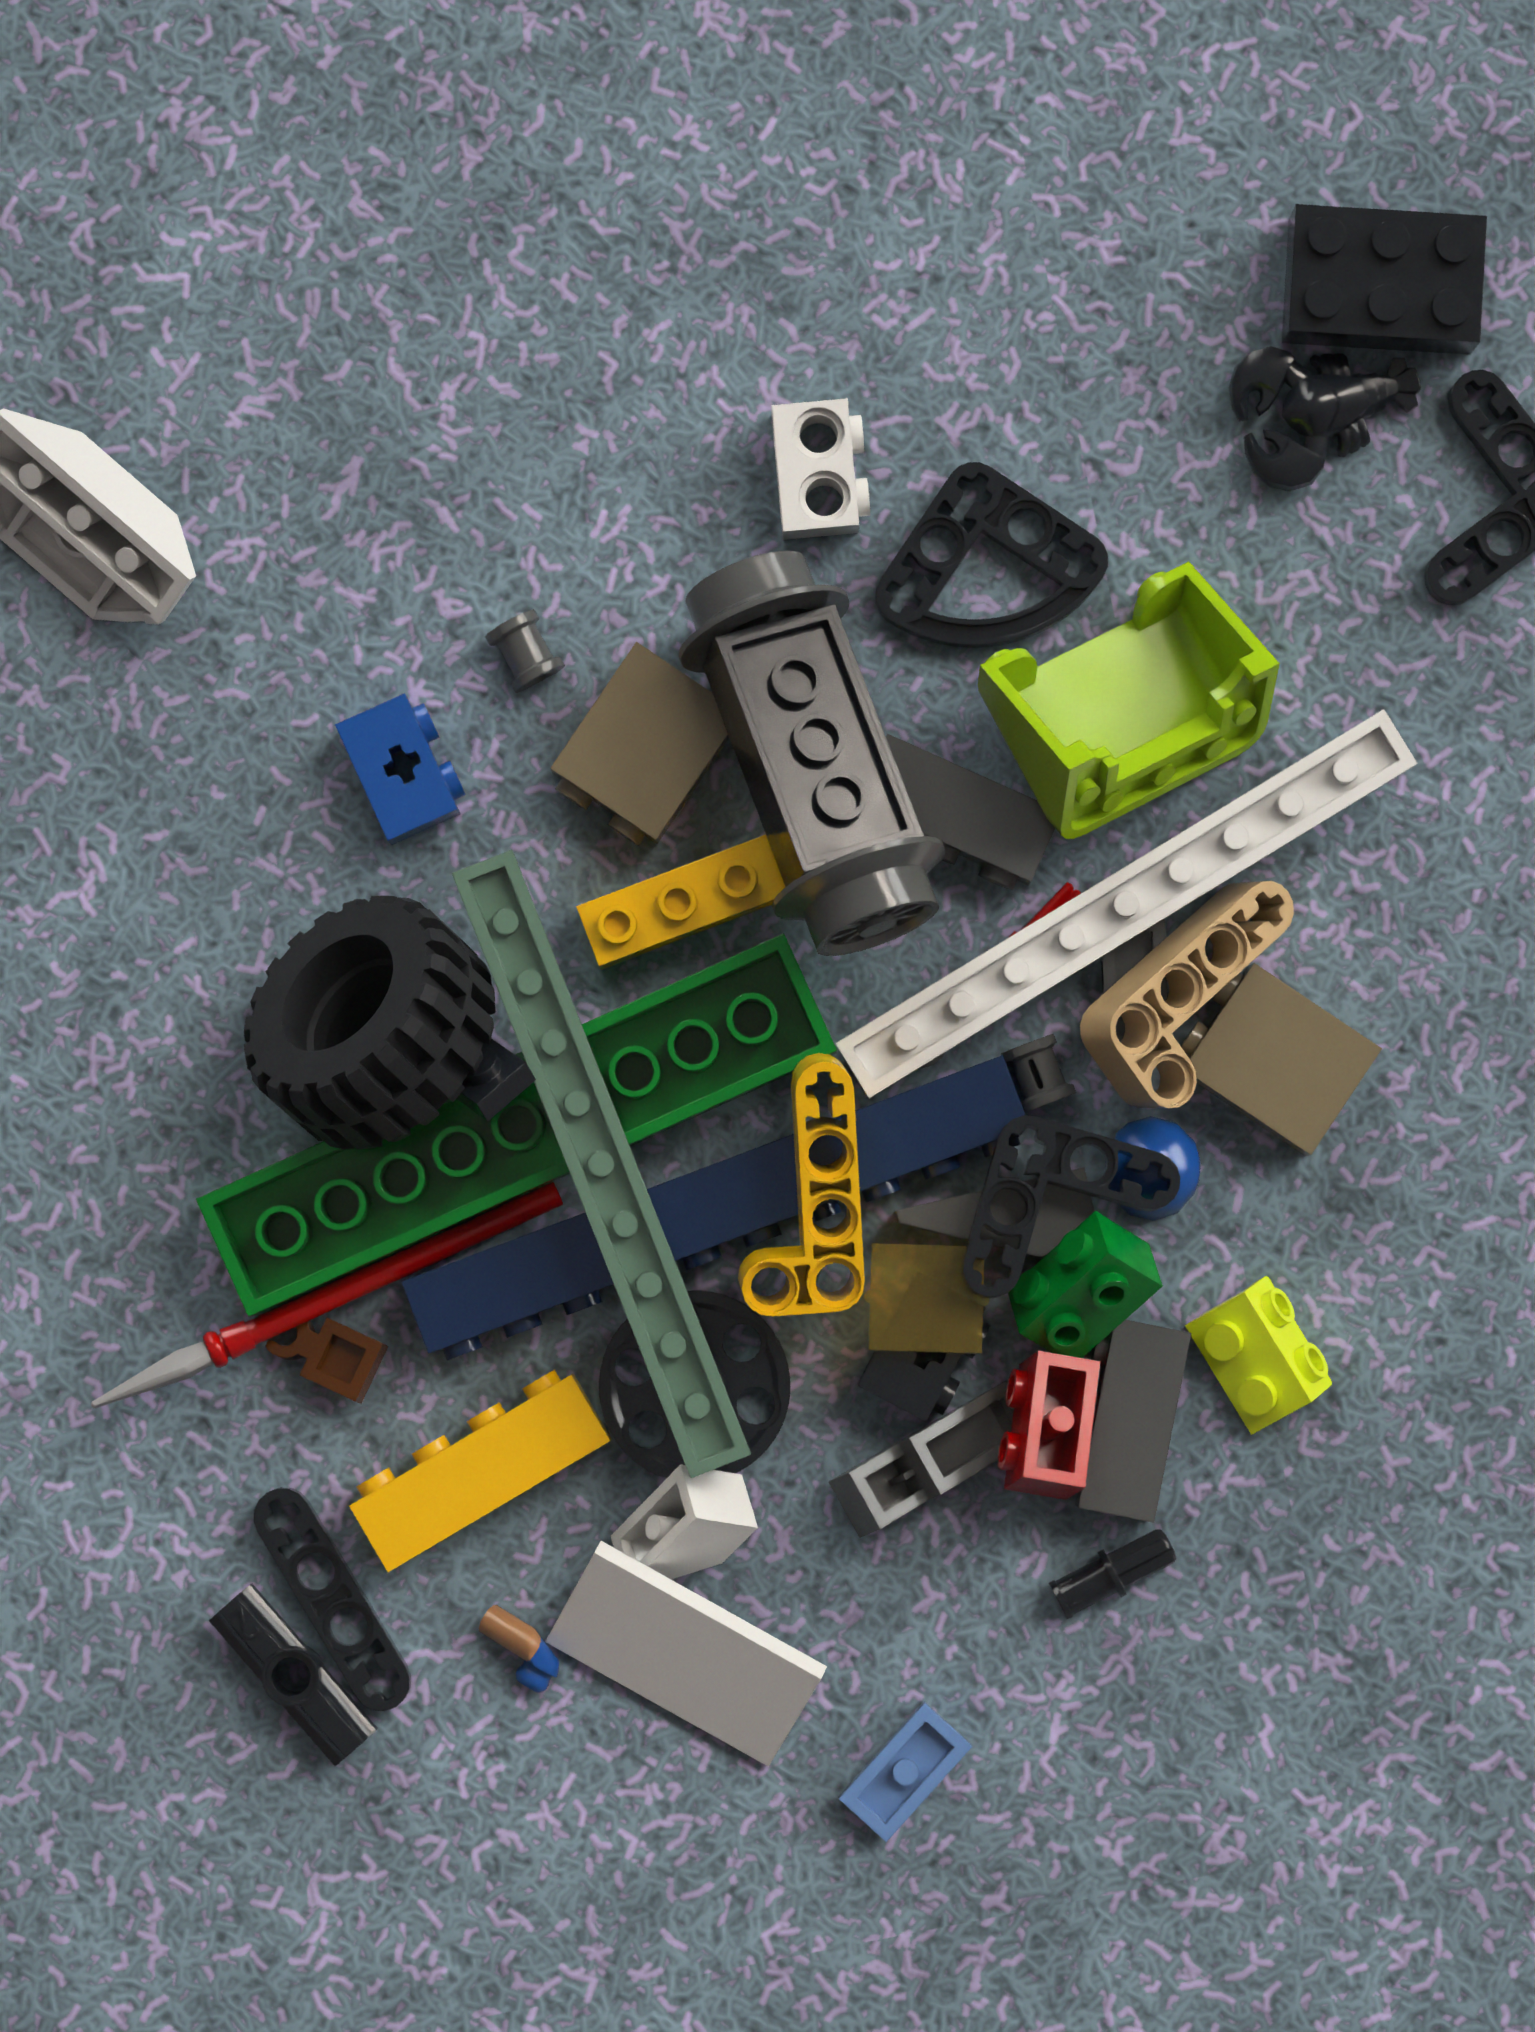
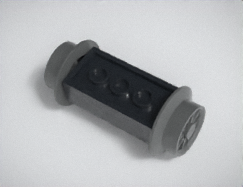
M776 551L756 555L728 565L709 575L695 585L686 596L685 602L696 631L685 640L679 649L678 655L685 669L706 674L784 881L785 888L776 896L772 904L775 915L785 920L806 921L818 954L823 956H839L863 951L894 940L918 928L931 919L939 909V904L927 874L942 860L945 855V847L940 839L923 835L841 618L849 608L847 593L837 586L816 585L805 556L796 551Z

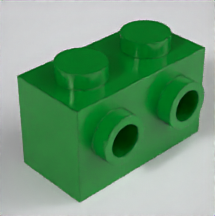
M1094 1211L1076 1229L1068 1232L1061 1242L1034 1267L1025 1271L1020 1276L1015 1287L1008 1292L1019 1334L1051 1353L1083 1358L1162 1288L1163 1285L1149 1243L1099 1212Z

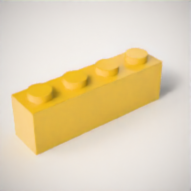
M554 1369L522 1388L528 1399L524 1403L506 1413L501 1403L498 1402L468 1420L467 1423L473 1433L450 1445L446 1436L443 1435L412 1453L411 1455L416 1461L417 1466L395 1478L388 1467L356 1486L362 1498L349 1505L387 1572L392 1571L612 1440L574 1374L561 1380Z

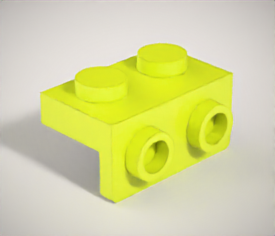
M1267 1276L1257 1280L1244 1291L1206 1311L1185 1325L1251 1435L1311 1403L1332 1385L1328 1375L1327 1362L1323 1354L1314 1344L1307 1341L1294 1320L1295 1313L1289 1298L1282 1290L1275 1288Z

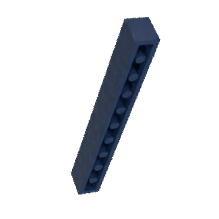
M1003 1055L855 1110L859 1187L865 1202L867 1203L901 1190L897 1177L918 1169L922 1170L925 1180L961 1167L957 1155L981 1146L985 1158L993 1154L996 1140L1002 1128L1012 1119L1025 1115ZM839 1116L834 1119L841 1120L842 1116ZM794 1134L647 1189L675 1261L682 1259L686 1270L721 1258L719 1244L742 1236L747 1248L782 1235L778 1222L798 1215ZM824 1135L817 1138L809 1148V1159L819 1165L832 1164L842 1153V1140L832 1135ZM1009 1137V1146L1015 1147L1021 1144L1018 1137ZM829 1199L818 1204L813 1212V1223L842 1212L838 1200ZM586 1212L401 1281L428 1354L443 1349L447 1361L482 1348L483 1346L478 1335L503 1327L506 1337L509 1338L543 1325L539 1312L563 1304L566 1315H570L602 1302L598 1290L614 1284Z

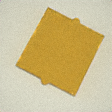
M871 1244L870 1290L866 1291L863 1296L864 1301L870 1304L868 1350L982 1354L983 1307L989 1304L990 1299L981 1298L971 1293L963 1282L961 1265L966 1246ZM975 1259L973 1269L982 1273L981 1284L984 1285V1260Z

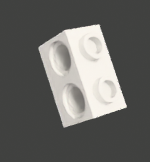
M848 398L771 405L783 540L858 533L859 517L870 516L867 478L855 479L853 454L864 453L861 415L849 416ZM815 423L825 424L834 431L837 441L826 452H812L802 444L800 435L806 427ZM818 486H830L841 495L842 506L832 515H817L809 509L806 503V497L809 492Z

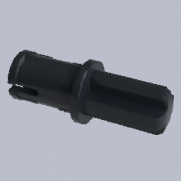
M1155 1529L1108 1554L1103 1549L1098 1551L1099 1559L1056 1581L1049 1582V1585L1066 1618L1069 1619L1073 1617V1614L1117 1592L1120 1597L1127 1595L1124 1588L1173 1564L1176 1560L1175 1551L1166 1534L1161 1529Z

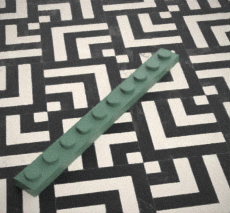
M513 850L453 872L452 876L526 1063L536 1078L534 1081L690 1478L751 1455Z

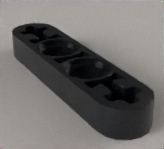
M280 1487L267 1492L259 1499L254 1509L256 1530L356 1698L365 1707L374 1711H387L397 1707L406 1698L411 1688V1673L408 1665L311 1503L301 1492L293 1488ZM275 1499H279L284 1506L295 1503L299 1507L300 1514L293 1519V1522L301 1537L305 1536L312 1528L319 1538L317 1542L300 1547L289 1559L285 1557L280 1548L281 1546L293 1543L283 1527L271 1530L266 1521L273 1514L270 1503ZM321 1553L332 1561L335 1569L334 1578L326 1588L320 1590L311 1589L300 1580L298 1574L299 1564L306 1555ZM354 1608L365 1616L367 1633L364 1639L355 1644H344L337 1640L331 1629V1621L338 1610ZM376 1638L380 1640L385 1648V1651L376 1652L372 1655L378 1666L383 1671L394 1668L399 1675V1678L392 1684L395 1695L386 1699L381 1691L370 1695L366 1690L365 1684L369 1682L372 1675L364 1660L353 1669L346 1659L348 1656H353L366 1650Z

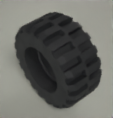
M371 896L369 902L366 899H355L344 903L342 911L337 913L328 911L314 920L315 926L305 934L300 931L287 943L290 946L288 951L280 960L275 957L265 971L268 978L263 987H256L250 1001L253 1014L246 1017L244 1025V1038L247 1042L244 1044L247 1069L251 1071L252 1081L258 1089L315 1139L326 1142L330 1147L340 1149L382 1147L384 1139L388 1142H397L410 1136L411 1128L418 1124L426 1126L440 1114L437 1110L448 1099L454 1102L465 1089L462 1083L469 1072L476 1073L483 1060L481 1051L483 1043H490L494 1029L493 1018L490 1015L496 1013L495 991L492 987L491 974L486 964L430 909H426L420 902L413 899L398 898L396 896Z

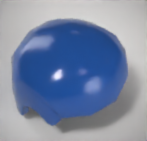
M1150 1116L1128 1122L1116 1133L1114 1139L1156 1151L1169 1157L1178 1168L1180 1189L1169 1204L1152 1212L1140 1211L1123 1205L1119 1206L1130 1216L1152 1221L1177 1214L1195 1194L1199 1183L1201 1164L1195 1141L1173 1121ZM1118 1153V1170L1108 1186L1110 1190L1120 1192L1119 1184L1122 1179L1140 1184L1142 1186L1141 1196L1145 1199H1150L1157 1190H1166L1167 1182L1158 1178L1159 1167L1149 1164V1167L1143 1173L1125 1170L1123 1168L1130 1158L1127 1155Z

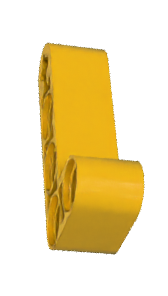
M816 1053L808 1055L798 1062L792 1072L791 1094L800 1245L755 1250L744 1258L739 1267L738 1281L744 1300L751 1310L760 1315L787 1316L839 1312L852 1307L863 1294L865 1277L854 1087L846 1068L837 1058L830 1054ZM827 1072L832 1082L839 1083L838 1087H832L827 1092L828 1110L833 1118L820 1117L818 1100L812 1090L806 1089V1085H813L817 1082V1073ZM842 1115L841 1120L834 1119L835 1117ZM807 1116L815 1118L806 1122ZM824 1135H832L841 1139L843 1143L842 1153L832 1164L819 1165L809 1159V1148L817 1138ZM834 1199L844 1203L847 1208L846 1216L836 1227L829 1229L821 1228L813 1223V1212L822 1201ZM838 1263L848 1267L850 1270L849 1280L840 1290L834 1292L824 1291L816 1285L817 1275L826 1265ZM770 1267L784 1272L786 1275L785 1285L775 1295L762 1296L751 1288L754 1276L762 1269Z

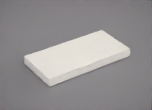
M603 1541L599 1543L545 1641L768 1767L827 1666Z

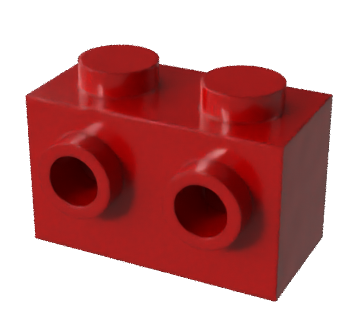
M1038 1350L1019 1364V1369L1011 1371L1006 1389V1406L1014 1408L1011 1432H1004L998 1453V1468L1006 1471L1005 1490L1066 1500L1086 1487L1100 1361Z

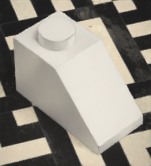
M680 1464L611 1535V1540L615 1549L667 1578L675 1579L722 1564L758 1526L741 1474L711 1470L690 1478L686 1465Z

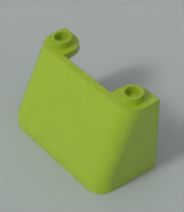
M1188 561L1168 572H1157L1141 584L1137 592V601L1134 606L1132 620L1037 666L1035 658L1024 648L1003 649L994 653L985 663L980 665L978 691L1046 818L1065 839H1075L1248 750L1258 741L1268 724L1280 663Z

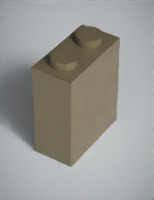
M636 642L551 766L552 774L561 779L555 790L584 810H587L592 801L612 813L613 817L608 825L634 844L639 846L645 836L658 844L729 740V735L713 693Z
M1253 963L1248 966L1244 974L1239 973L1214 995L1212 1000L1221 1005V1008L1208 1027L1197 1021L1182 1042L1181 1047L1194 1066L1198 1085L1302 1155L1309 1156L1312 1155L1382 1048Z

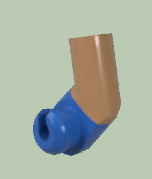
M493 1605L487 1610L480 1622L479 1632L524 1660L523 1664L516 1671V1679L519 1683L537 1693L545 1691L549 1686L551 1677L558 1676L559 1660L535 1628L498 1605Z

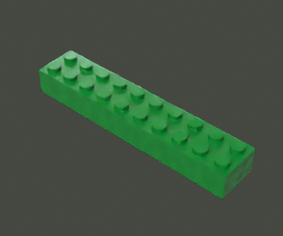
M784 933L582 1024L630 1146L792 1074L798 1062L808 1055L823 1053L832 1056L837 1053L836 1046ZM522 1052L515 1054L526 1062ZM533 1082L489 1121H486L459 1100L455 1099L452 1102L448 1099L437 1110L440 1114L426 1126L421 1124L411 1128L410 1136L397 1142H388L384 1139L382 1147L340 1149L330 1147L323 1141L196 1198L248 1317L264 1313L569 1175V1169L535 1083Z

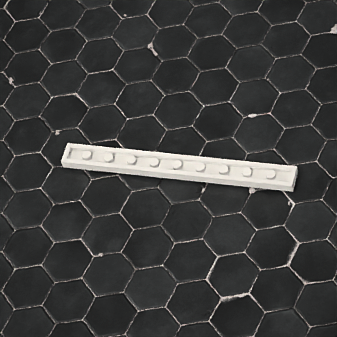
M1383 709L835 1044L870 1099L1418 763Z

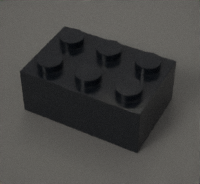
M1296 204L1288 221L1282 343L1471 355L1480 343L1487 216Z

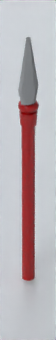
M554 1182L549 1183L246 1322L242 1320L219 1329L220 1334L209 1331L203 1335V1342L176 1350L92 1401L91 1406L97 1408L188 1379L212 1364L216 1368L224 1367L228 1364V1357L234 1360L255 1349V1345L562 1206L563 1202Z

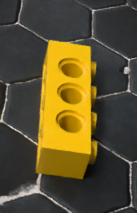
M765 834L576 907L600 969L603 970L769 907L773 904L776 896L785 888V884Z

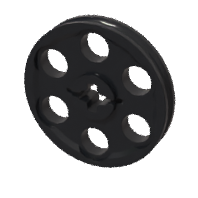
M689 1290L687 1291L699 1317L705 1338L751 1451V1455L714 1470L737 1473L751 1465L769 1448L783 1425L790 1400V1373L787 1359L774 1331L762 1317L747 1305L723 1294ZM627 1318L613 1335L602 1360L599 1375L600 1405L607 1427L621 1449L644 1469L667 1479L680 1464L685 1465L652 1379L649 1377L645 1383L637 1386L628 1385L620 1380L615 1370L616 1360L624 1350L630 1348L639 1349ZM734 1325H749L760 1336L761 1345L759 1352L749 1361L740 1362L733 1360L724 1350V1335ZM754 1386L762 1387L769 1391L775 1403L771 1417L759 1424H752L743 1420L737 1410V1400L740 1394L747 1388ZM642 1411L656 1412L666 1423L667 1431L664 1440L652 1448L640 1447L630 1436V1422L636 1414Z

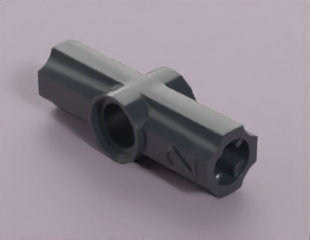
M253 1583L209 1620L260 1679L267 1695L286 1709L334 1766L338 1765L378 1729L325 1668L318 1653L305 1645ZM293 1657L300 1659L307 1665L310 1671V1681L306 1689L294 1692L287 1690L281 1685L277 1677V1669L281 1660Z

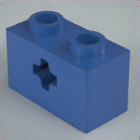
M404 693L335 724L385 837L391 845L461 814L455 800L466 794L451 761L441 765L437 763L429 742L440 737L424 703L412 708L408 697ZM400 751H404L409 759L420 757L421 763L413 767L415 779L406 784L399 775L388 777L387 771L395 767L393 755Z

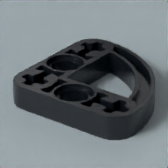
M968 462L958 466L951 473L881 577L875 592V604L880 615L887 622L913 636L930 642L966 648L1005 645L1039 634L1076 610L1103 579L1108 567V553L1104 544L1096 536L992 467L981 462ZM977 476H980L987 481L984 492L991 500L986 505L978 501L972 504L964 516V520L973 522L976 525L970 533H967L956 519L939 514L937 511L942 504H946L954 512L963 496V491L957 486L958 482L963 479L966 482L972 483ZM1022 510H1030L1037 513L1044 523L1043 537L1031 545H1023L1016 542L1008 530L1010 518ZM1057 526L1068 532L1061 539V545L1075 553L1082 546L1088 547L1093 551L1089 562L1097 569L1092 575L1082 571L1076 578L1069 576L1066 573L1069 564L1068 560L1056 551H1053L1049 563L1037 556L1050 544ZM944 528L954 535L957 541V550L949 560L934 562L923 554L920 541L928 530ZM981 533L1061 586L1041 602L1020 612L997 618L959 619L929 611ZM907 556H911L923 570L940 575L941 577L935 585H932L924 576L917 586L914 595L921 602L920 606L916 610L905 606L898 613L890 608L893 596L886 590L892 583L898 587L906 584L914 569L903 566L902 563Z

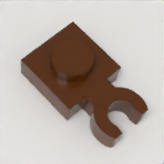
M326 1318L319 1334L315 1333L311 1321L297 1326V1338L288 1346H282L271 1340L267 1341L265 1347L268 1351L282 1359L298 1360L303 1357L307 1358L300 1376L362 1404L388 1349L387 1345L330 1318Z

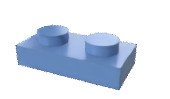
M924 1701L838 1798L887 1842L973 1746Z

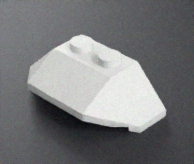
M4 408L0 410V539L92 619L120 622L145 621L146 624L158 625L164 622L196 577L178 515L82 432Z

